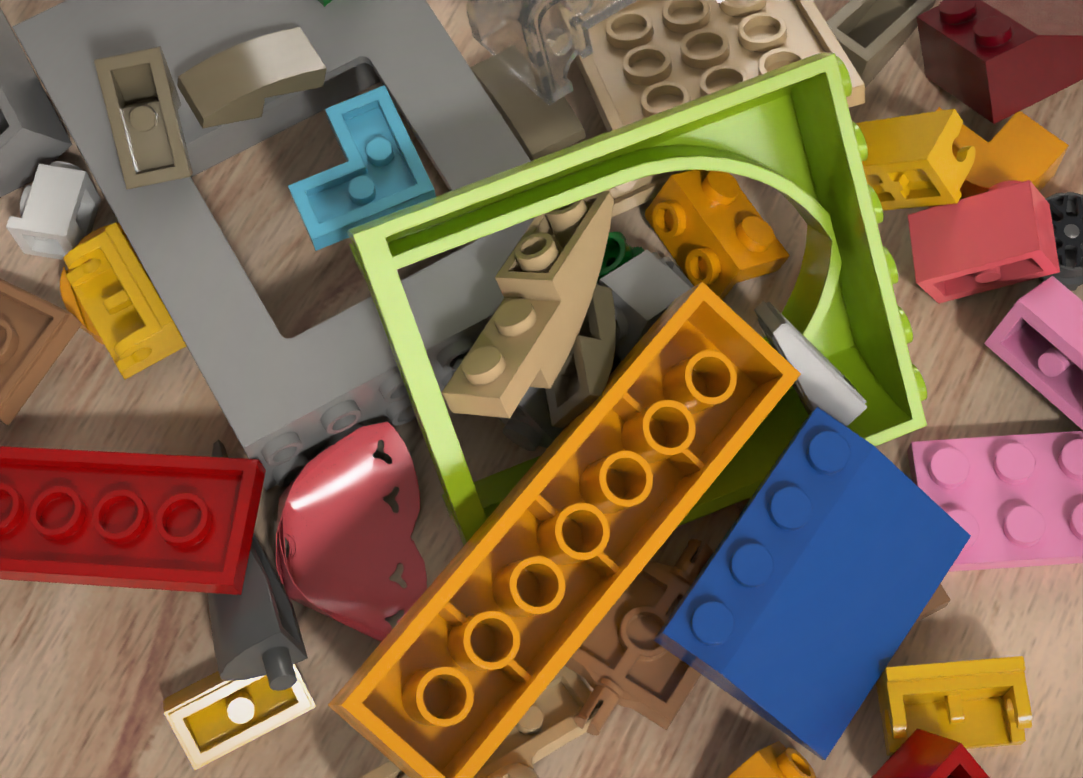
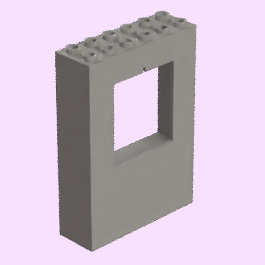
M66 0L12 27L248 459H259L266 469L263 483L266 491L276 485L280 487L289 486L308 462L359 427L387 421L397 426L416 418L372 296L293 338H284L278 331L191 177L380 81L385 85L390 97L450 191L530 162L531 160L426 0H332L325 7L318 0ZM300 27L327 67L323 87L265 98L263 114L260 118L202 129L177 86L178 76L200 62L235 45L274 32ZM161 46L180 97L181 106L178 109V114L193 174L191 177L127 190L94 60ZM535 217L479 238L464 248L401 280L441 392L455 373L452 367L458 358L467 355L503 301L504 296L495 276Z

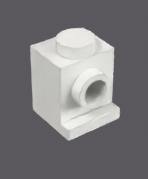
M55 161L50 165L39 164L32 185H27L22 193L20 201L21 218L9 216L6 228L24 254L63 260V257L75 248L82 238L91 233L101 198L87 172L78 166L63 161Z

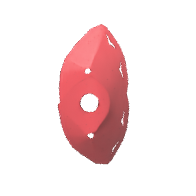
M388 421L359 427L308 462L279 497L276 529V569L289 599L378 641H383L392 630V626L385 619L392 617L400 610L404 611V616L427 589L425 562L411 538L420 511L418 479L413 460L405 442ZM379 440H383V451L391 457V464L386 463L380 458L373 457L378 448ZM394 487L399 488V492L395 497V501L399 506L398 513H394L391 506L383 500L385 496L393 491ZM285 538L289 545V555L287 559L285 549ZM399 563L403 564L404 569L401 578L406 582V588H402L395 581L389 580Z

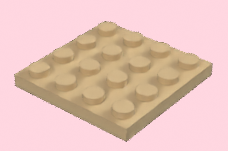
M579 0L556 7L559 26L608 132L824 52L835 53L844 62L849 72L852 94L846 97L848 107L865 103V84L813 0Z

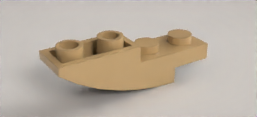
M610 191L600 192L535 217L495 276L504 296L503 301L441 392L452 413L510 418L529 387L546 389L552 387L580 332L599 277L614 205Z

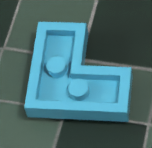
M385 85L325 109L330 127L347 162L288 185L294 204L315 251L349 238L347 231L351 228L436 197L435 189Z

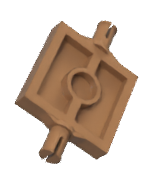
M698 539L689 540L687 547L674 567L649 561L564 665L585 678L593 688L590 696L578 714L573 718L576 725L583 729L595 709H599L590 722L587 733L599 735L601 728L617 704L634 709L665 730L672 723L701 674L656 643L654 638L712 555L713 550L707 544H705L694 563H691L702 543Z

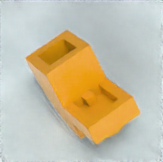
M1021 111L1015 113L990 142H987L962 124L959 136L954 139L952 144L953 156L956 159L957 152L962 147L974 146L975 160L960 188L962 193L960 199L988 192L991 186L1011 180L1021 182L1030 180L1040 192L1055 175L1069 145Z

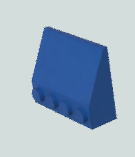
M816 407L797 429L664 623L654 641L820 759L826 760L971 535L874 445Z

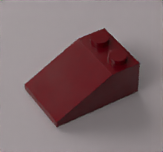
M942 0L938 6L916 16L926 78L993 124L1083 80V0Z

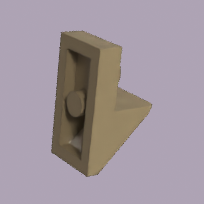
M161 46L95 59L94 63L126 189L191 177L193 171L178 114V109L181 106L180 97Z

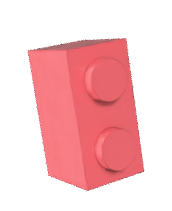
M1015 180L1000 182L991 186L988 192L960 199L958 204L929 206L926 210L908 214L916 283L938 304L1060 272L1050 204L1030 180L1023 182Z

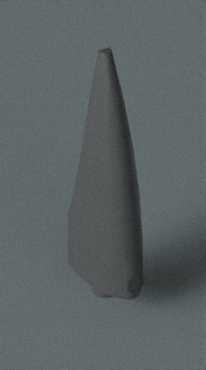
M220 440L216 441L213 444L212 457L228 458L223 443ZM253 533L242 594L207 593L214 652L222 680H247L267 675L270 688L280 691L292 687L297 682L293 665L308 659L293 604L283 590L255 533Z

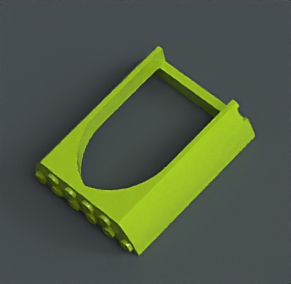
M817 53L347 231L352 242L349 245L355 263L368 285L444 494H442L443 501L450 518L459 532L463 545L468 542L540 456L473 482L397 269L646 176L685 170L722 171L749 177L768 184L779 191L797 209L807 223L806 247L801 269L794 289L781 314L852 383L867 401L865 403L867 408L847 427L876 447L927 426L921 401L927 399V389L921 373L911 362L907 346L908 343L913 341V332L908 317L903 309L897 305L893 284L898 282V270L891 253L882 245L877 225L883 222V209L875 190L867 184L862 161L868 158L867 144L861 129L851 119L846 97L852 94V83L844 62L835 53ZM765 336L763 339L769 343L767 337ZM793 386L789 388L678 526L752 497L797 429L809 416Z

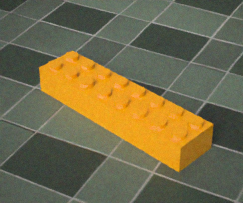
M703 282L674 299L610 374L602 395L562 430L328 706L409 778H473L801 373Z

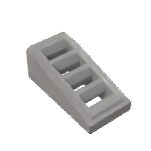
M762 301L754 309L758 322L770 345L801 373L792 386L807 414L810 415L818 407L847 427L867 408L865 405L867 401L770 302L766 304Z

